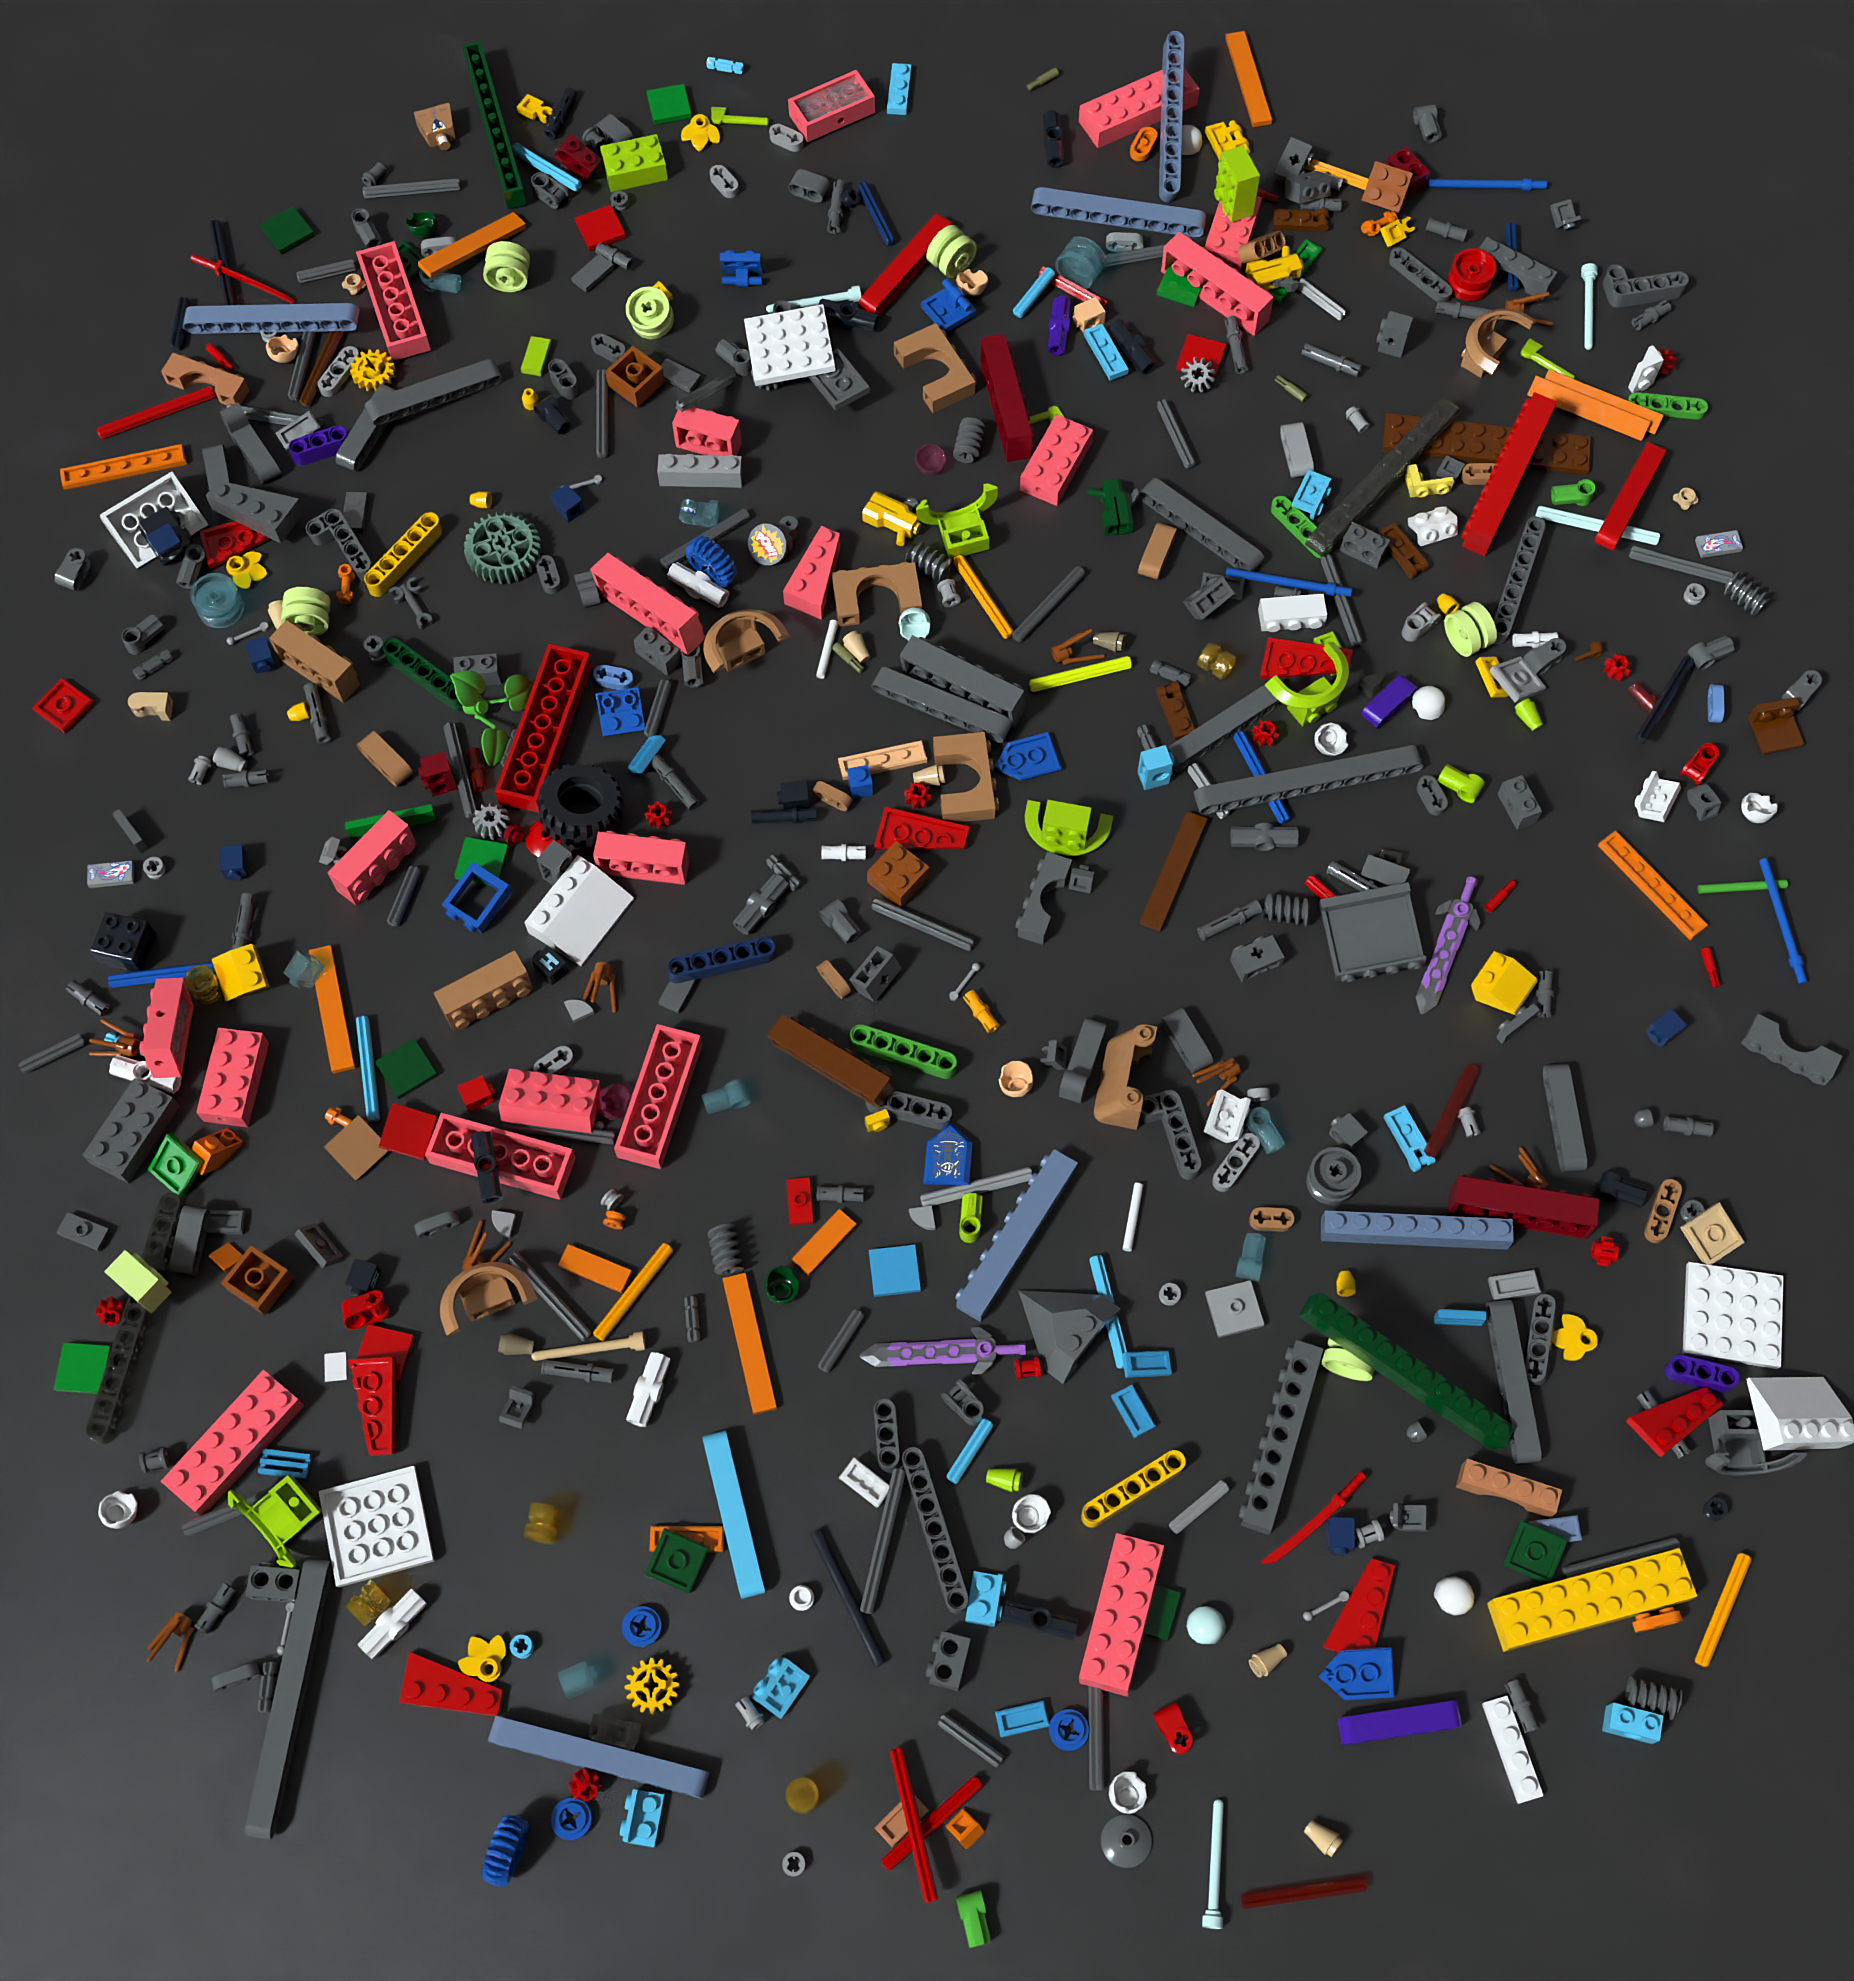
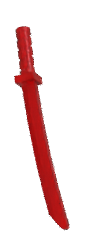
M196 254L191 256L192 262L207 268L209 267L212 270L214 269L218 276L221 273L226 274L291 304L295 303L289 296L225 268L221 260H218L216 263Z
M1359 1471L1338 1495L1335 1494L1332 1497V1501L1289 1540L1264 1558L1261 1563H1276L1300 1544L1339 1507L1342 1508L1346 1504L1347 1498L1365 1481L1366 1476Z

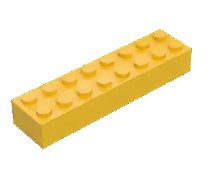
M1678 1548L1494 1598L1487 1605L1503 1652L1688 1602L1698 1596L1681 1550Z

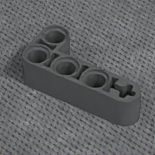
M1614 264L1608 267L1603 280V288L1609 304L1620 308L1680 298L1684 293L1689 278L1684 272L1677 271L1628 279L1624 268Z
M237 402L220 411L219 413L227 431L260 481L264 484L281 475L279 467L249 424L240 404Z
M330 509L310 520L306 525V532L313 543L324 545L335 539L359 579L365 582L366 573L374 565L342 513L338 509ZM364 564L366 568L362 570L361 565Z
M1085 1018L1068 1069L1065 1070L1060 1085L1059 1097L1081 1104L1105 1035L1106 1023Z
M880 1065L874 1068L877 1071L882 1069L892 1077L891 1070L888 1067ZM894 1090L879 1109L865 1101L867 1109L872 1113L886 1109L891 1118L942 1130L952 1122V1110L947 1104ZM895 1102H900L903 1104V1106L899 1109H896L892 1107V1104ZM916 1108H923L925 1112L923 1114H916L914 1110ZM941 1114L945 1115L943 1119H939L938 1117H940Z
M1168 1090L1143 1097L1142 1107L1149 1106L1153 1109V1112L1147 1113L1141 1108L1139 1120L1144 1123L1162 1120L1180 1176L1186 1180L1195 1179L1200 1171L1201 1159L1179 1094ZM1172 1101L1175 1106L1168 1107L1164 1102ZM1177 1121L1182 1127L1175 1128L1171 1125V1122ZM1184 1142L1189 1148L1181 1149L1177 1144ZM1188 1157H1189L1188 1162H1189L1190 1167H1189V1166L1186 1167L1187 1158H1188Z

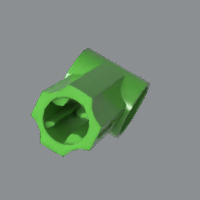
M1583 479L1578 484L1552 486V504L1576 503L1579 506H1586L1592 501L1595 484L1591 480Z
M981 1890L956 1896L969 1948L991 1943L984 1915L986 1910Z

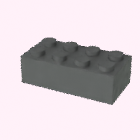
M134 1078L83 1153L84 1158L90 1164L129 1184L180 1108L179 1104L173 1097Z

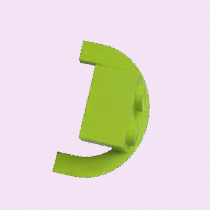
M988 483L983 484V493L978 500L967 507L951 512L932 511L927 505V499L922 500L916 508L917 517L925 524L939 525L948 558L954 559V557L960 554L966 556L988 550L989 536L984 520L980 518V513L988 509L996 501L998 488Z
M1327 642L1323 648L1336 667L1337 676L1332 686L1324 676L1298 693L1286 687L1277 675L1273 676L1265 684V687L1277 700L1287 705V709L1302 727L1308 723L1316 722L1320 715L1325 712H1332L1337 707L1340 693L1347 683L1349 676L1348 662L1343 652L1334 642Z
M1031 800L1027 802L1025 811L1027 831L1039 846L1049 852L1064 856L1083 855L1100 847L1110 833L1113 816L1100 814L1096 832L1086 841L1091 808L1052 800L1047 801L1041 831L1038 823L1041 802Z
M292 1474L287 1475L253 1506L235 1490L228 1491V1505L242 1512L263 1534L278 1556L279 1560L277 1563L281 1566L294 1567L296 1561L285 1543L322 1512V1509Z

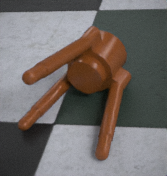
M1545 292L1520 299L1506 300L1505 309L1524 312V304L1537 302L1539 298L1549 296L1550 293ZM1535 319L1537 324L1553 325V322Z
M1093 629L1083 633L1080 632L1065 642L1051 647V653L1055 662H1062L1064 666L1069 663L1103 659L1105 655L1069 658L1072 655L1070 645L1092 633Z
M604 962L595 964V969L591 972L589 983L581 1001L586 1002L594 982L591 1002H595L599 986L607 985L610 982L612 1012L615 1013L616 975L612 973V965Z
M103 1018L100 1020L101 1023L124 1036L119 1037L116 1043L93 1038L89 1040L91 1043L114 1047L118 1050L89 1052L90 1056L120 1055L131 1058L138 1053L140 1047L139 1039L135 1038L136 1034L127 1032Z
M1229 1058L1226 1061L1222 1060L1213 1066L1193 1073L1192 1077L1206 1074L1196 1080L1199 1084L1218 1075L1222 1080L1227 1079L1219 1089L1225 1091L1232 1083L1237 1081L1236 1075L1241 1070L1238 1063L1233 1058ZM1216 1093L1206 1103L1207 1106L1214 1102Z
M1519 1147L1521 1154L1518 1157L1531 1174L1524 1180L1527 1183L1526 1186L1494 1165L1489 1166L1490 1169L1510 1182L1520 1183L1524 1187L1541 1186L1545 1188L1549 1185L1522 1147Z
M482 1220L478 1223L467 1256L463 1261L462 1269L464 1271L485 1261L479 1254L488 1237L487 1232L483 1234L474 1252L483 1226ZM508 1241L488 1262H495L509 1248L511 1242Z
M176 1611L166 1626L147 1647L152 1652L146 1661L148 1663L152 1661L171 1634L177 1637L185 1634L174 1671L178 1672L189 1638L194 1631L190 1627L193 1620Z

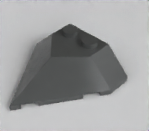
M1018 1290L1044 1370L1064 1385L1078 1367L1076 1364L1077 1360L1103 1327L1108 1328L1121 1309L1103 1295Z

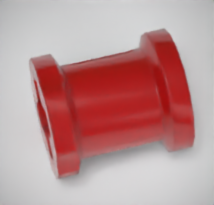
M1038 1356L1032 1360L1019 1361V1359H1014L1017 1381L1021 1380L1022 1377L1036 1376L1041 1378Z

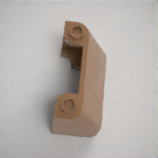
M1142 1024L1108 1041L1094 1106V1116L1099 1122L1137 1130L1143 1096L1138 1089L1127 1087L1131 1064L1138 1065L1139 1060L1143 1056L1151 1057L1157 1031L1156 1026Z

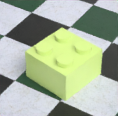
M124 1250L104 1271L151 1314L172 1293L166 1287L169 1283L136 1253L131 1256Z

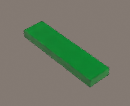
M1305 239L1294 253L1298 255V258L1302 259L1304 270L1301 271L1300 277L1293 279V281H1300L1322 253L1323 248ZM1284 287L1267 290L1273 296V302L1279 306L1290 293Z
M432 804L392 812L409 826L437 821ZM384 814L346 822L345 827L350 839L364 836Z

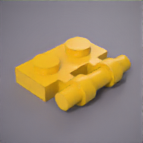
M1235 120L1229 122V127H1226L1225 123L1221 122L1207 126L1205 129V133L1219 161L1221 152L1244 145L1248 154L1250 153L1249 142L1243 137L1242 128L1240 125H1237Z

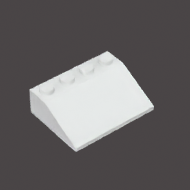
M173 472L168 473L100 514L102 522L137 569L156 558V555L140 532L138 523L164 507H168L170 511L173 509L176 511L180 518L181 528L186 527L191 536L208 526V523Z
M577 855L524 923L529 934L582 967L633 902L634 897L595 865Z
M1824 1377L1746 1379L1763 1450L1836 1449L1854 1443L1853 1419Z

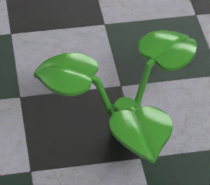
M468 670L453 673L450 677L454 684L457 699L463 705L464 712L468 715H475V719H479L491 727L484 730L481 744L488 766L493 767L505 756L504 752L509 737L506 731L497 730L496 725L481 715L487 712L488 704L509 701L511 710H524L533 688L532 683L522 675H512L506 680L504 686L506 698L484 700L480 694L485 689V682L479 673Z

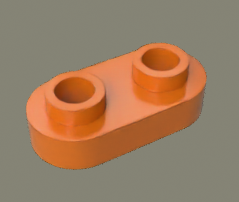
M1143 127L1139 130L1130 147V156L1133 160L1144 161L1149 157L1157 142V131L1154 128Z
M1674 1607L1659 1610L1660 1615L1651 1617L1650 1613L1635 1616L1636 1621L1632 1622L1635 1633L1683 1621L1680 1610L1675 1611Z

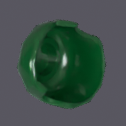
M429 211L413 212L410 220L405 218V225L414 237L424 239L432 235L436 230L437 220Z
M778 1266L769 1271L765 1278L764 1291L773 1303L785 1305L791 1303L798 1296L799 1280L791 1268Z

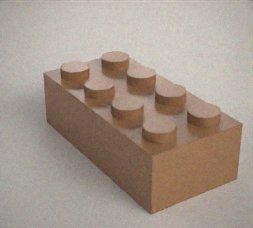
M285 620L269 638L279 660L313 683H316L344 703L360 686L357 678L358 674L353 669L352 661L346 656H339L331 646L321 644L320 640L313 634H306L298 624H291Z
M514 950L434 992V995L452 1030L455 1031L466 1028L470 1022L476 1019L485 1018L491 1011L507 1006L510 1001L518 997L522 998L528 995L533 990V986L525 967Z

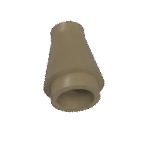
M1095 632L1093 644L1116 653L1123 651L1126 643V635L1121 634V632Z
M507 1332V1334L501 1333L498 1352L504 1353V1355H532L534 1340H529Z

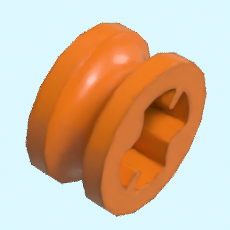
M606 1211L607 1219L603 1220V1224L614 1229H623L624 1225L622 1222L626 1220V1216L618 1212Z

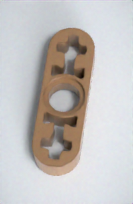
M1667 1179L1659 1186L1648 1217L1644 1235L1652 1243H1660L1669 1232L1682 1193L1681 1185L1674 1179ZM1671 1186L1674 1193H1672L1668 1200H1665L1668 1193L1667 1187ZM1660 1205L1667 1207L1669 1215L1666 1217L1659 1215L1657 1207ZM1660 1222L1658 1232L1661 1234L1655 1236L1653 1229Z

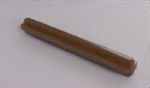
M330 331L299 399L302 406H311L319 388L318 381L327 370L344 331Z

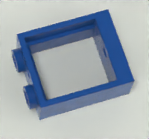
M472 862L442 906L447 910L445 914L456 921L459 918L465 922L463 926L470 931L475 932V930L483 933L513 890L507 883ZM474 877L497 890L477 921L454 906Z

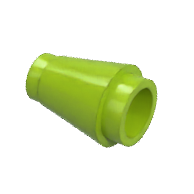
M1530 698L1521 701L1514 707L1516 709L1515 713L1532 731L1543 726L1535 702H1531Z
M988 1469L986 1483H991L1012 1493L1020 1491L1022 1486L1023 1472L1018 1471V1469Z

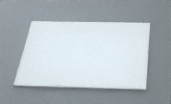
M346 1352L325 1354V1382L347 1380Z

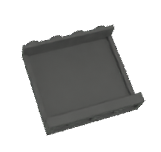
M1409 882L1320 899L1319 906L1336 981L1348 983L1354 981L1356 977L1364 976L1365 979L1376 977L1377 973L1386 972V974H1394L1399 972V969L1408 968L1409 970H1415L1425 964L1426 956L1423 955L1410 898Z

